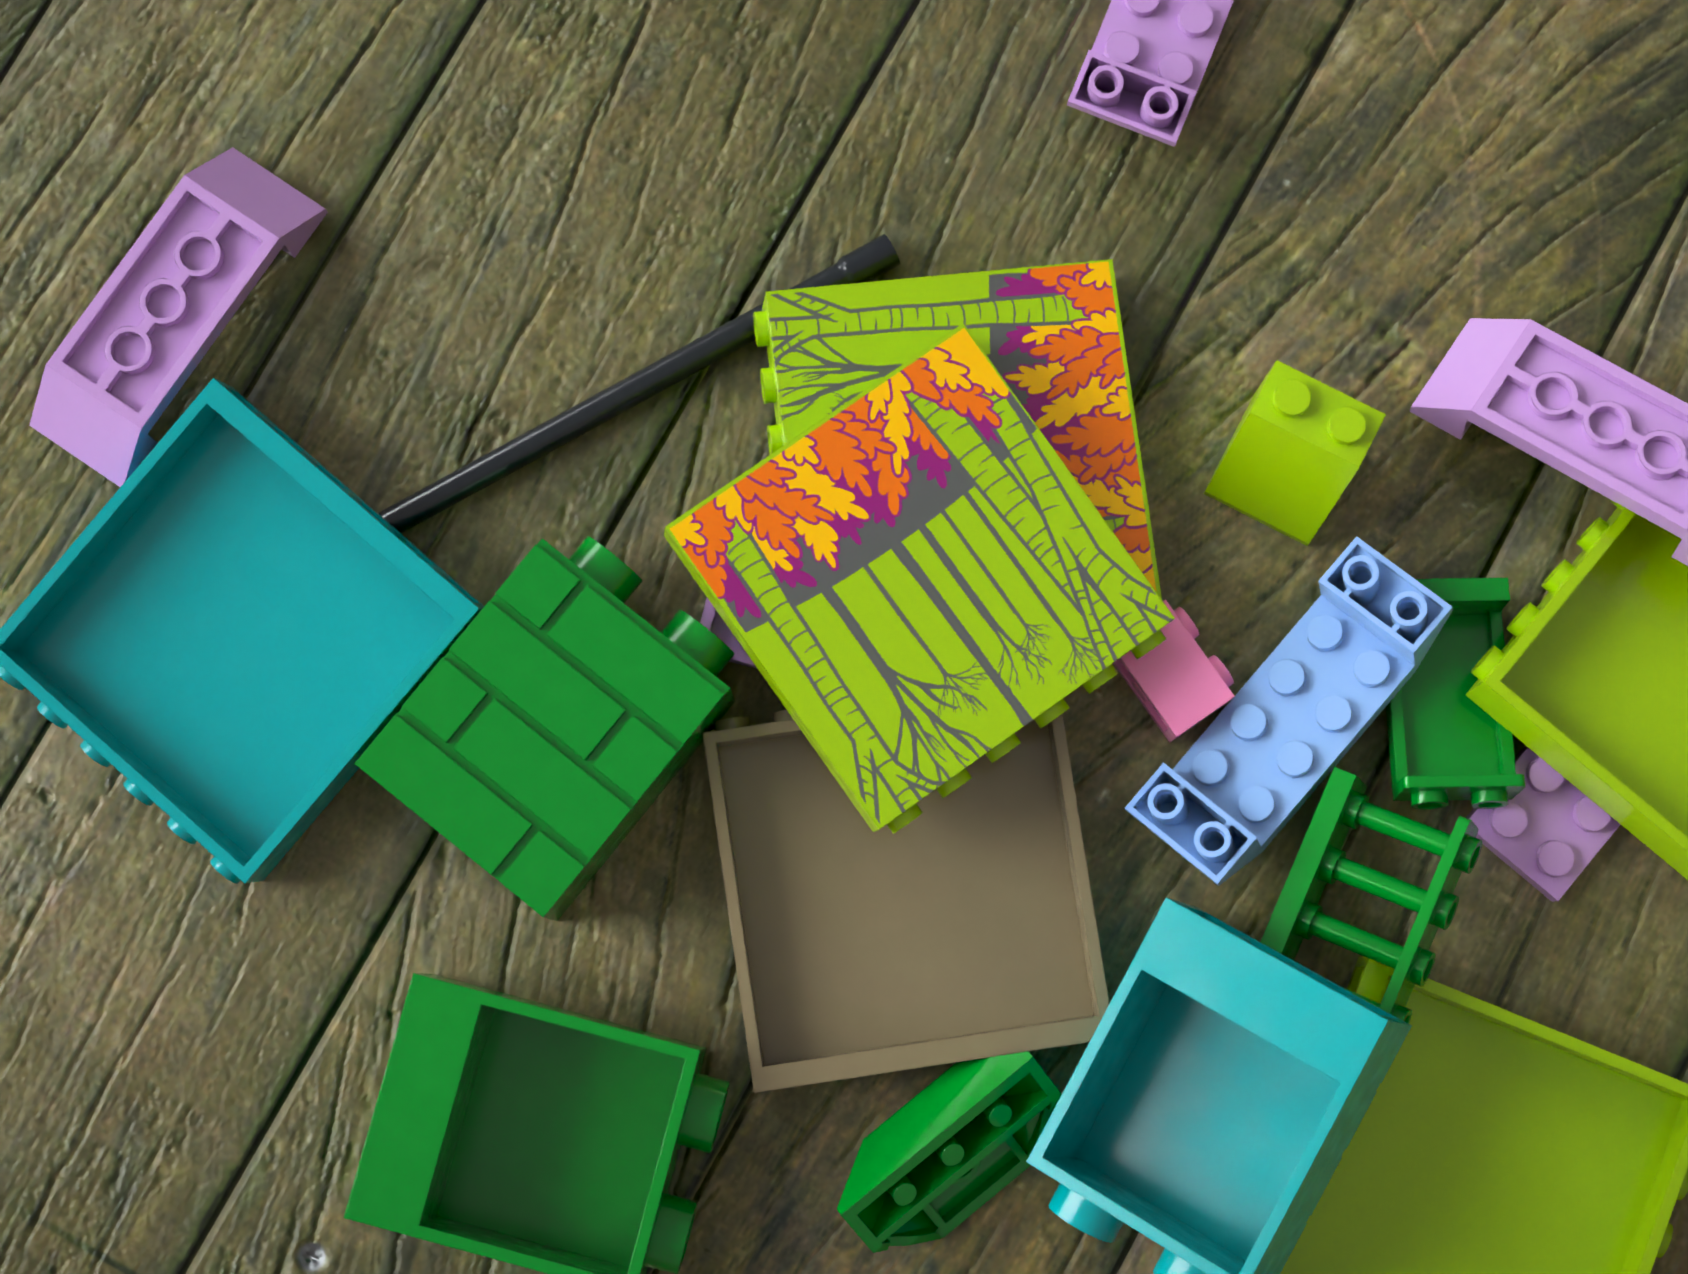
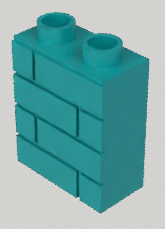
M1166 897L1026 1162L1059 1182L1048 1207L1058 1217L1073 1227L1094 1238L1113 1243L1122 1225L1125 1223L1164 1247L1153 1269L1154 1274H1280L1300 1238L1309 1216L1312 1215L1342 1159L1341 1156L1344 1150L1347 1149L1377 1093V1088L1384 1080L1412 1025L1358 997L1202 909Z

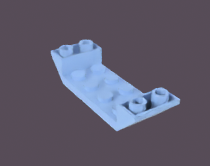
M1357 536L1318 581L1321 592L1320 597L1235 697L1227 704L1175 767L1171 769L1163 762L1125 807L1128 813L1218 886L1261 854L1416 672L1453 611L1451 605Z

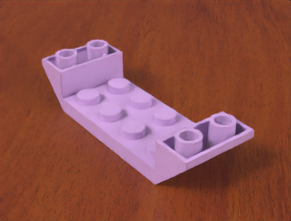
M1111 0L1091 50H1088L1067 106L1175 147L1234 0Z
M233 147L185 174L46 363L29 426L121 487L157 445L158 442L148 435L149 431L282 249L295 258L326 216L327 210Z
M1470 318L1412 404L1410 412L1460 440L1473 423L1682 539L1672 558L1688 566V403L1531 319Z

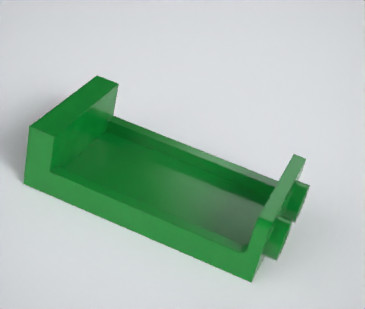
M1508 578L1416 579L1451 605L1453 611L1416 672L1386 706L1393 801H1411V807L1420 810L1444 808L1448 806V800H1471L1472 807L1477 809H1494L1507 806L1509 804L1508 800H1512L1525 788L1524 775L1516 774L1513 734L1465 694L1478 680L1471 673L1478 661L1494 645L1500 650L1505 646L1502 610L1510 601Z

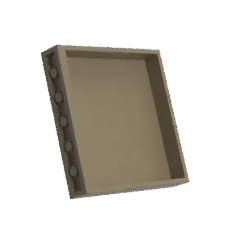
M787 710L774 712V722L750 725L749 717L718 720L714 722L715 731L703 733L754 1093L1090 1042L1109 1006V998L1063 714L1041 729L1035 720L1029 722L1015 732L1021 741L1018 746L993 763L984 754L966 767L972 776L969 781L943 799L935 789L917 802L923 813L894 834L887 825L872 832Z

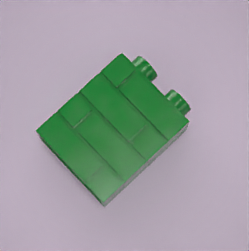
M589 536L586 537L569 559L543 538L537 545L535 544L497 590L492 600L487 602L449 648V652L439 660L402 705L401 710L392 717L354 763L543 918L555 921L560 919L704 741L703 733L711 732L715 727L714 722L721 720L735 702L731 688L717 678L735 653L710 630L680 609L660 632L629 608L625 602L643 580L617 556Z
M413 973L343 1218L547 1274H646L648 1267L679 1274L698 1202L668 1194L680 1146L711 1153L721 1122L730 1081L700 1074L707 1050L706 1047L439 975Z

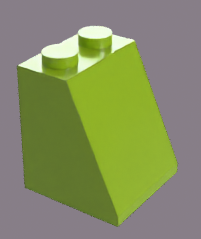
M1276 360L1254 393L1203 494L1308 546L1358 471L1386 414Z

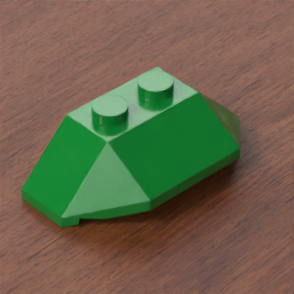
M1028 1051L956 1062L863 1139L839 1201L838 1212L873 1253L886 1251L889 1246H909L944 1238L1031 1166L1026 1161L1062 1094Z

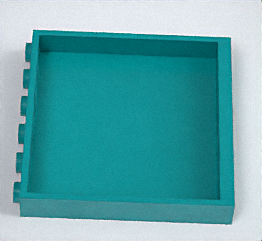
M213 378L0 628V677L18 690L28 689L41 701L37 709L50 722L63 729L69 726L83 739V742L80 744L81 749L91 759L105 767H109L111 764L127 778L123 785L131 795L146 805L151 806L155 803L169 815L170 819L167 821V825L177 836L193 845L198 841L214 856L210 861L211 865L222 876L236 884L240 881L245 884L264 881L356 773L359 767L354 763L392 717L401 710L402 705L439 660L449 652V648L478 615L484 605L236 389Z

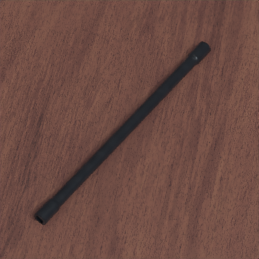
M883 234L844 255L834 265L790 289L869 282L900 265V260L892 243ZM763 303L382 510L378 514L400 533H403L755 341L753 313L762 311Z

